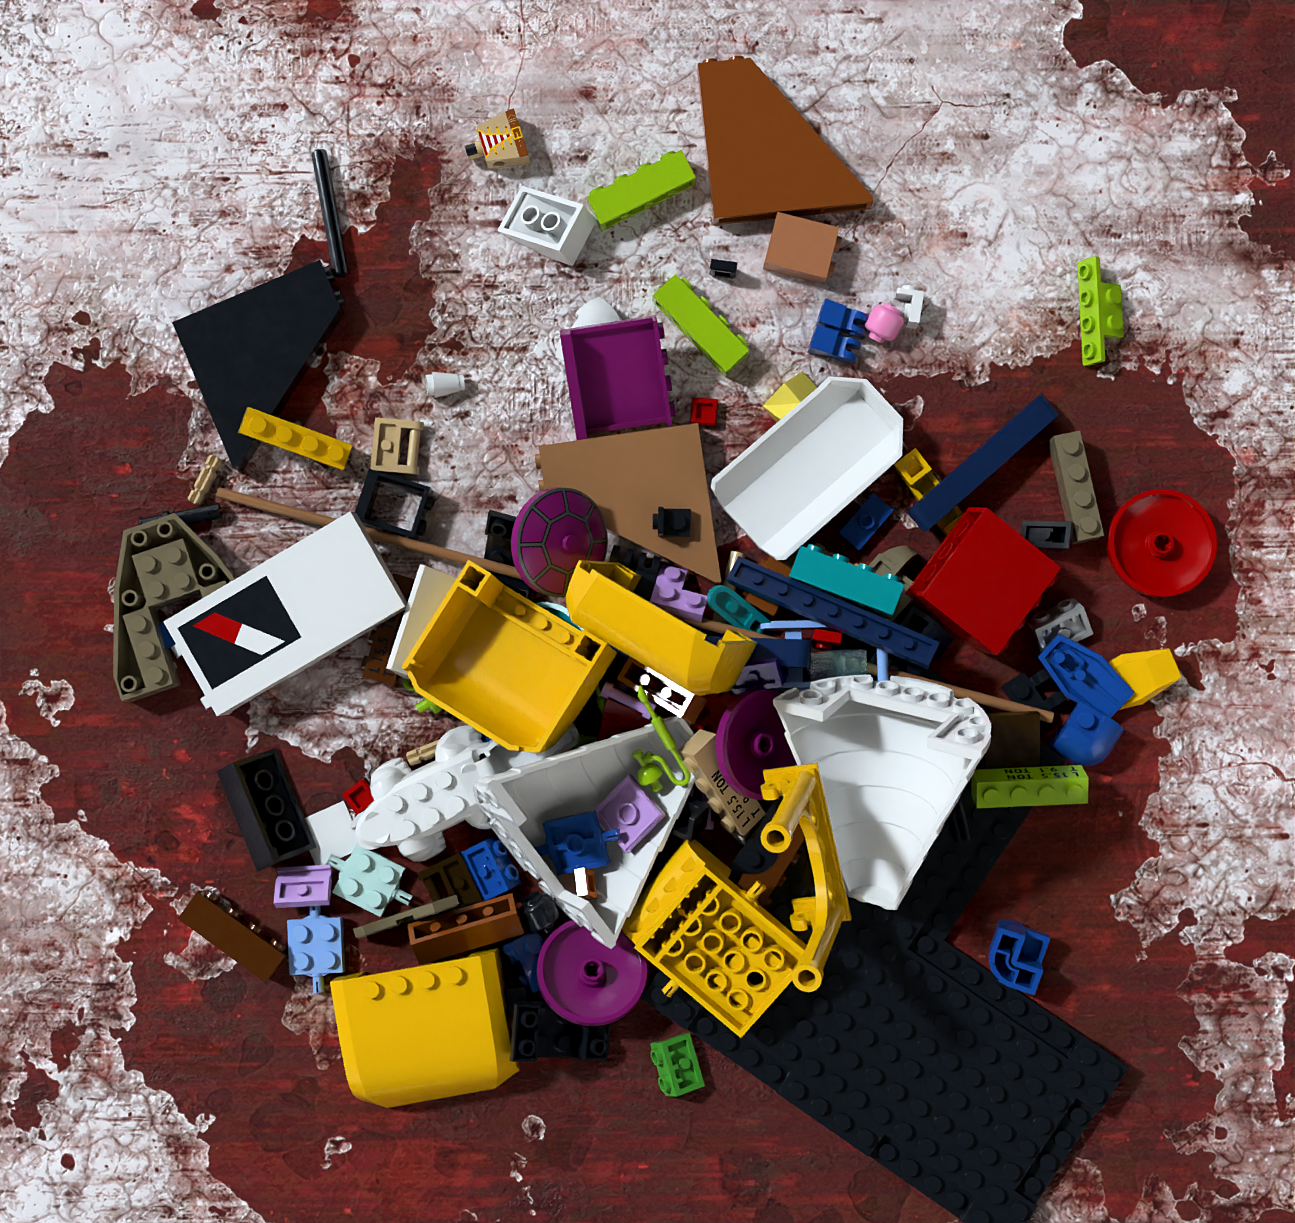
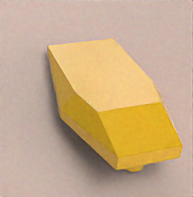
M1169 648L1121 654L1108 662L1135 692L1119 710L1144 704L1182 678Z

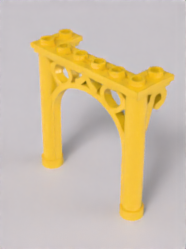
M818 762L763 770L765 783L760 787L764 800H776L779 796H783V800L774 817L765 825L761 833L762 845L773 853L785 851L789 847L793 838V832L799 823L805 836L813 871L816 896L792 899L794 913L790 916L793 930L805 931L808 929L807 925H811L813 930L801 961L797 963L792 973L794 985L804 992H813L820 987L824 976L823 969L842 921H851L852 919Z

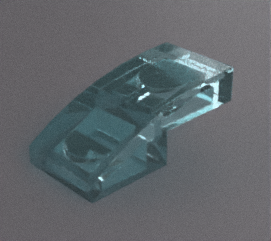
M866 650L811 651V668H808V679L810 680L849 675H867Z

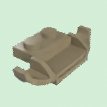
M898 546L882 554L879 553L869 564V566L875 568L874 573L884 576L885 573L893 574L900 577V583L904 584L893 617L847 600L846 602L896 623L914 602L913 599L905 594L913 581L903 573L910 561L916 559L919 554L909 546Z

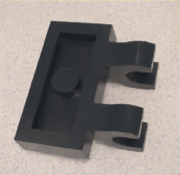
M1046 668L1040 669L1029 678L1025 672H1021L1001 686L1009 701L1050 712L1052 708L1066 700L1061 690L1056 691L1044 700L1036 690V686L1051 677ZM1040 720V726L1046 723Z

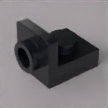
M658 507V513H653V530H658V537H690L691 509H664V507Z

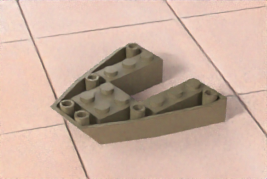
M175 513L123 530L114 588L113 677L120 699L123 702H133L181 685L170 650L166 647L159 626L161 622L156 609L200 594L204 598L235 580L217 554Z

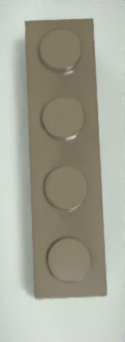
M1075 431L1053 436L1048 441L1065 520L1074 522L1072 545L1097 540L1104 536L1081 432Z

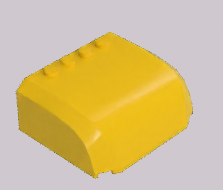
M468 560L404 661L402 668L406 671L418 694L510 751L542 753L556 745L569 730L617 655V652L603 640L584 629L583 631L578 630L505 586L490 572Z
M579 560L566 594V607L571 622L695 695L703 696L732 691L757 645L756 641L735 629H727L722 640H719L717 645H714L704 640L707 636L705 633L633 593L641 575L620 563Z
M499 948L472 952L466 958L366 975L365 971L338 976L330 981L346 1077L350 1090L359 1100L390 1108L495 1089L520 1070L519 1062L510 1061L513 1027L511 1017L508 1016L504 994L506 986Z

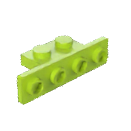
M1097 256L1081 260L1077 263L1082 361L1084 366L1105 361L1104 338L1119 339L1124 337L1121 285L1101 282L1100 257Z

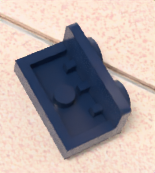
M531 931L501 946L503 960L514 974L515 985L525 987L526 995L540 990L537 981V963L544 942L539 932Z

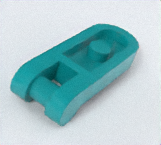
M716 585L707 594L708 606L732 626L752 631L750 626L756 621L758 624L753 631L764 634L765 631L760 630V624L771 623L769 619L727 586Z

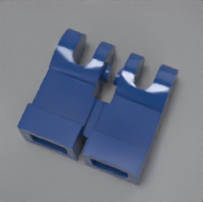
M825 298L807 353L819 354L843 363L855 364L858 356L853 352L847 351L846 348L860 350L862 343L852 337L840 336L839 332L842 331L849 336L864 337L865 330L855 326L853 323L865 325L869 315Z

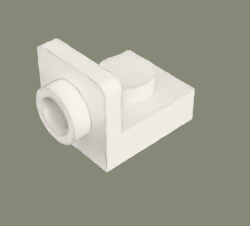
M910 285L897 288L895 299L910 302H905L903 318L907 319V328L917 329L920 322L924 292L918 291L917 287Z

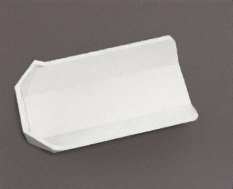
M828 376L818 388L712 479L711 489L725 512L759 549L776 560H786L902 457L903 418L867 379Z

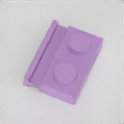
M331 865L277 868L278 875L273 902L276 908L330 905L331 873H333Z

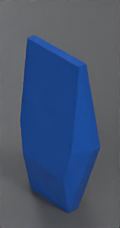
M1060 633L1038 655V658L1066 697L1076 703L1081 701L1109 718L1135 693L1101 654Z

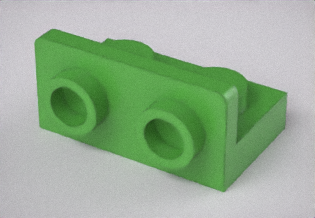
M683 1033L663 1041L650 1043L652 1049L651 1059L657 1066L659 1073L658 1084L665 1096L677 1097L705 1086L690 1033Z

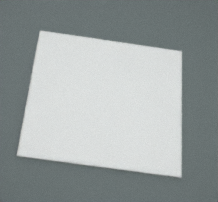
M344 801L305 818L317 846L309 850L315 865H326L327 860H330L328 858L331 854L340 859L353 852L357 842L352 836L350 829L352 819Z

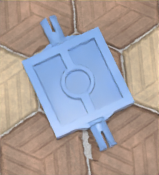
M309 906L310 916L303 919L287 920L289 975L304 974L313 977V993L325 992V975L345 972L343 917H327L321 915L320 906Z

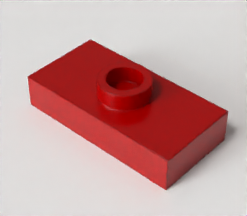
M814 629L811 632L810 640H812V644H816V648L832 650V647H837L841 644L842 633Z

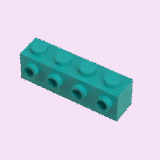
M808 544L807 548L800 546L789 578L893 617L904 588V584L900 583V577L890 573H885L884 576L874 573L875 568L862 563L858 567L848 563V558L835 553L833 557L822 554L823 549L812 544Z

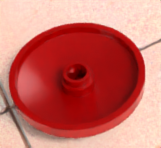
M1154 489L1132 497L1117 510L1108 528L1106 547L1113 570L1128 587L1147 596L1171 597L1191 590L1207 576L1216 557L1217 535L1210 516L1196 500L1175 490Z

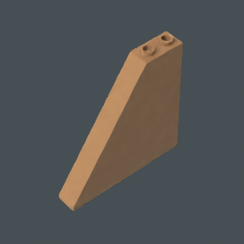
M698 423L538 446L539 453L535 454V463L537 470L542 469L543 480H538L539 491L555 487L572 488L581 491L590 497L600 509L608 533L655 556L662 557L661 559L683 570H687V572L714 585H721ZM658 507H664V509H691V536L658 537V530H653V513H658Z

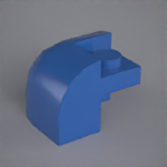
M1079 701L1066 723L1059 726L1047 747L1065 758L1069 763L1094 766L1103 762L1111 753L1124 728L1108 716L1100 714Z
M999 920L988 953L991 971L998 981L1010 988L1035 995L1043 973L1042 960L1050 941V935L1025 927L1023 923L1018 921Z

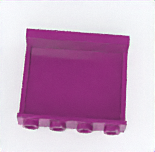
M656 315L560 330L577 440L587 439V434L667 422L668 426H672L671 417H676L674 401H669L668 391H672L670 375H665L664 365H669L667 349H661L660 339L665 338L663 322H657Z

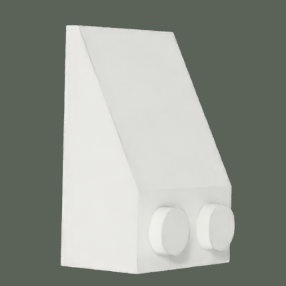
M521 186L497 231L546 257L573 266L597 220L583 204Z

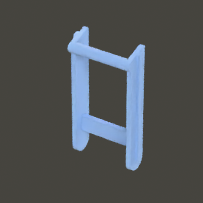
M814 620L771 621V623L760 624V630L785 631V639H802L801 630H835ZM877 648L878 682L889 681L888 652ZM786 668L789 675L783 687L769 690L786 692L792 688H797L799 692L810 689L811 682H803L802 668Z

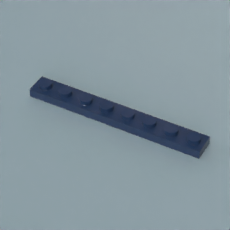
M738 556L727 577L728 584L927 670L939 647L940 642L740 556Z

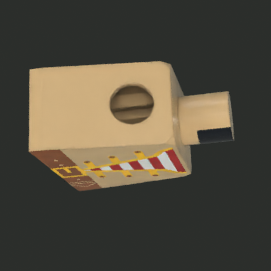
M514 108L478 125L476 131L479 141L464 145L469 161L484 156L488 169L530 164L529 155Z

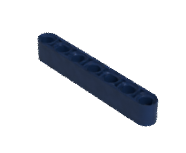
M1041 393L906 513L923 532H926L1060 413Z

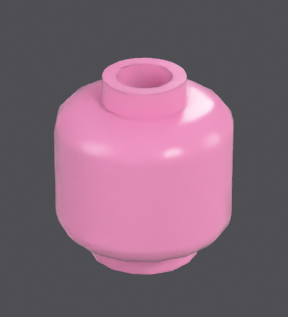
M886 302L882 305H875L865 323L866 329L870 331L868 337L881 344L884 339L894 341L905 322L901 316L902 311Z

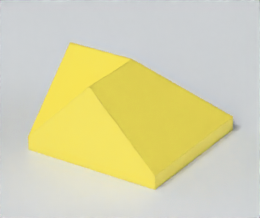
M802 371L785 382L762 407L777 423L817 387Z

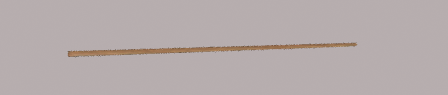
M221 487L218 488L216 494L217 498L321 526H326L336 520V518ZM365 527L372 540L465 565L470 560L487 571L522 580L516 567ZM675 616L690 626L723 635L727 629H735L749 638H776L702 618V621L698 622ZM811 647L812 659L878 676L876 664ZM888 668L889 679L891 676H900L928 681L954 690V697L964 699L968 697L975 703L1008 712L1038 711L1041 721L1049 723L1053 721L1054 712Z

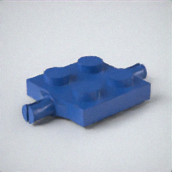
M596 810L545 821L543 828L546 835V844L533 847L540 856L549 855L554 862L558 876L575 872V869H591L608 865L611 861L606 847L607 842L621 840V833L618 834L620 832L618 828L603 831Z

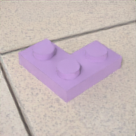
M661 564L650 602L671 615L701 622L707 596L683 590L687 570Z

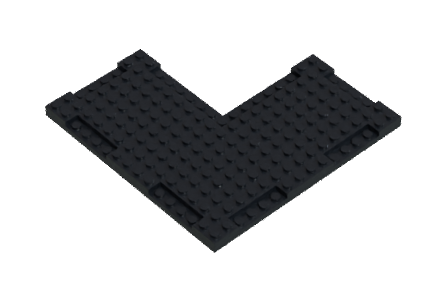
M877 648L868 660L869 663L876 665ZM888 653V668L953 685L931 670V667L927 670ZM864 672L859 673V675H871ZM871 675L873 681H878V676ZM978 704L985 713H995L986 706ZM1040 742V767L1063 766L1066 759ZM983 757L976 766L975 770L985 769L983 766ZM970 778L961 793L971 836L970 840L956 842L949 815L942 827L943 829L929 849L926 859L913 877L912 884L897 910H887L875 904L860 902L847 895L852 919L851 921H842L823 969V980L817 990L813 992L801 991L791 981L741 1038L681 987L671 997L666 996L667 993L664 994L662 988L671 979L660 969L641 995V999L775 1090L781 1097L868 1157L870 1156L952 1213L961 1222L1027 1223L1038 1207L1036 1205L1037 1201L1095 1113H1100L1129 1067L1016 989L1000 983L994 974L944 941L1033 808V806L976 808L971 796ZM783 796L773 800L765 815L760 819L746 840V843L729 865L732 871L728 879L735 885L742 873L758 874L764 872L777 860L779 853H773L764 848L761 843V833L765 825L774 817L783 800ZM804 840L799 847V850L802 851L799 859L794 866L789 863L784 872L788 876L780 889L775 887L770 894L773 901L767 912L805 944H808L813 932L812 926L807 925L808 929L805 931H795L792 929L790 916L794 913L792 899L816 896L813 871L807 844ZM751 972L748 974V980L752 984H760L763 982V976L758 972Z

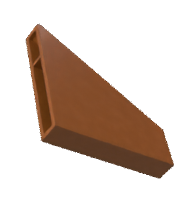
M733 56L728 60L722 61L710 58L703 60L702 63H698L697 75L713 225L776 219L777 212L800 217L871 209L873 196L751 58Z

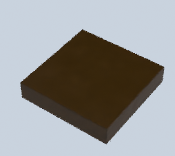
M1038 711L986 713L991 723V742L983 756L984 768L1040 767V713Z

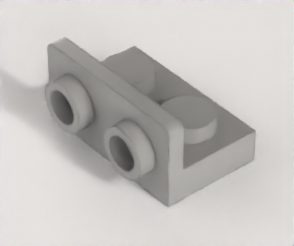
M1075 599L1063 600L1057 606L1047 611H1039L1032 618L1026 620L1028 627L1033 630L1040 652L1058 633L1076 642L1093 635L1085 609Z

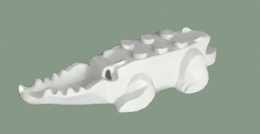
M573 723L556 745L542 753L510 751L493 740L483 742L481 740V732L469 725L459 726L449 730L440 738L435 749V761L414 771L411 770L403 758H395L385 762L371 775L370 790L374 801L363 812L359 813L351 823L350 829L354 840L360 845L359 847L367 850L397 845L403 856L414 862H420L433 858L443 852L446 845L442 831L464 820L478 829H492L488 823L491 819L481 811L476 801L473 785L483 777L506 772L509 769L537 762L545 757L572 749L580 740L576 726ZM484 753L487 757L480 760V754Z

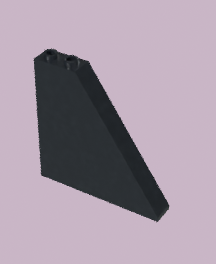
M320 260L172 322L231 465L238 472L244 470L262 442L238 433L247 407L278 417L344 315L341 307L345 305L343 296L339 289L334 290L331 283L335 281L334 275L329 265L324 267Z

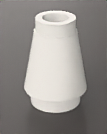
M432 372V374L425 375L427 396L437 398L465 390L463 374Z

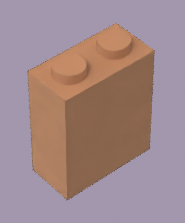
M777 212L763 269L824 285L826 278H832L836 262H832L831 259L833 252L838 253L842 237L837 236L840 227Z

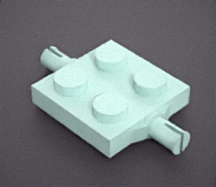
M358 843L346 861L337 858L333 854L329 856L328 859L330 860H327L326 865H331V867L340 871L339 880L332 893L379 917L383 915L387 905L393 899L407 906L410 904L413 895L399 889L400 879L406 869L401 864L373 850L363 849L359 847Z

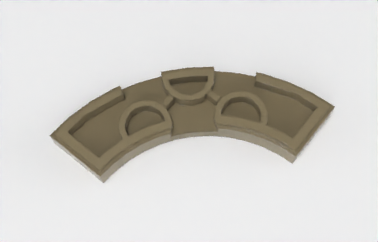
M453 895L354 928L353 931L358 939L401 925V923L417 920L456 907L459 902L457 896Z

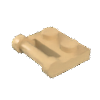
M375 417L370 469L382 473L419 476L420 467H417L420 432L424 429V422ZM402 429L410 430L407 465H399Z

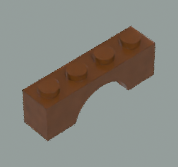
M797 824L793 832V838L789 847L779 853L777 860L768 870L758 874L742 873L736 883L740 889L748 892L757 880L761 881V885L764 884L766 889L756 900L766 911L773 901L770 894L775 887L780 889L788 876L784 872L789 863L794 866L802 853L799 847L805 840V836L800 824Z

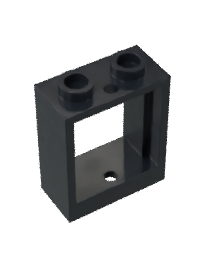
M369 469L355 513H357L362 524L418 541L419 535L424 536L428 521L424 519L427 510H432L436 496L432 495L433 490L431 487ZM381 482L423 494L411 531L369 518Z

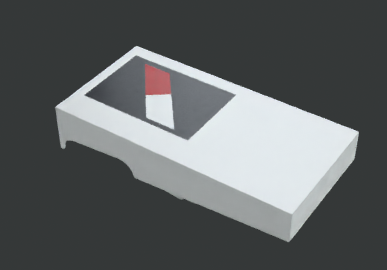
M350 511L163 622L176 643L171 647L176 658L178 659L181 655L184 657L205 694L200 699L205 709L207 710L209 707H212L216 716L231 714L232 711L278 683L295 676L404 611L408 602L357 513Z

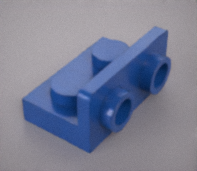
M497 835L461 852L483 902L521 884L518 871L507 854V848Z

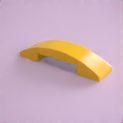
M916 448L894 464L901 478L918 501L939 483L930 471L932 470ZM956 505L936 525L947 536L964 512Z

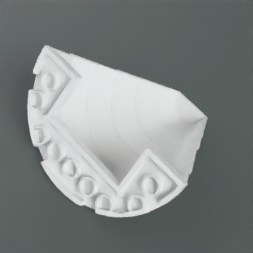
M871 675L832 677L812 681L810 689L799 692L797 688H792L773 699V706L776 708L786 730L784 735L797 765L818 762L848 897L855 898L860 902L875 904L887 910H897L912 884L913 877L926 859L929 849L957 804L960 794L990 746L991 723L989 717L970 698H955L954 690L924 680L900 676H891L890 681L880 682L873 681Z
M675 715L663 720L677 744L675 748L678 751L694 733L690 729V722ZM652 723L639 729L613 735L605 740L579 746L574 750L545 757L537 762L509 769L506 772L483 777L473 785L474 796L481 811L491 819L488 823L520 866L534 878H541L542 880L538 884L543 892L549 894L554 903L580 927L584 926L589 931L594 929L591 933L593 938L610 949L616 945L624 922L632 913L658 853L662 852L676 819L679 818L696 780L693 774L690 773L691 780L687 785L679 786L669 779L660 762L652 761V763L657 764L663 770V774L658 778L663 787L657 792H653L649 784L642 787L666 816L629 853H625L615 840L607 842L606 847L611 862L605 866L589 869L595 872L597 899L585 900L577 896L575 872L557 876L554 862L549 855L540 856L533 846L546 844V835L543 828L545 821L593 811L628 774L633 775L637 780V772L641 766L637 759L632 757V753L638 749L642 750V756L650 751L654 755L662 757L676 779H685V774L671 750L666 749ZM600 823V826L603 829V831H607L605 827Z

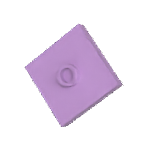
M630 774L594 809L596 810L598 820L607 831L616 828L620 830L618 834L621 833V840L615 841L625 853H629L666 816L646 790L639 785L636 778Z

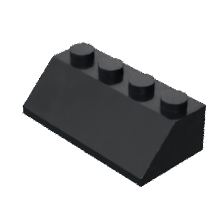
M277 748L232 762L216 771L257 872L317 847Z

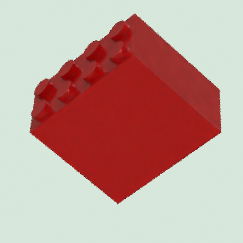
M968 507L905 594L977 651L997 656L1008 647L1010 643L1009 638L1012 634L1022 628L1028 612L1036 608L1041 602V595L1045 589L1055 583L1058 578L1057 573L1061 567L988 508Z

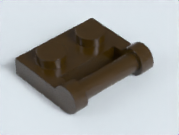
M461 852L416 873L419 880H423L433 902L443 899L432 876L439 872L449 895L457 896L458 906L439 912L438 915L483 902Z

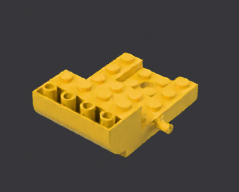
M695 839L692 842L685 840L643 888L630 917H627L624 922L622 931L635 944L634 948L671 979L662 988V992L664 994L667 993L666 996L671 997L681 987L741 1038L792 981V973L797 963L801 961L807 944L759 905L756 899L766 889L764 884L761 885V881L757 880L748 892L740 889L728 879L732 871L729 867ZM751 972L760 973L763 976V982L752 984L748 980V974Z

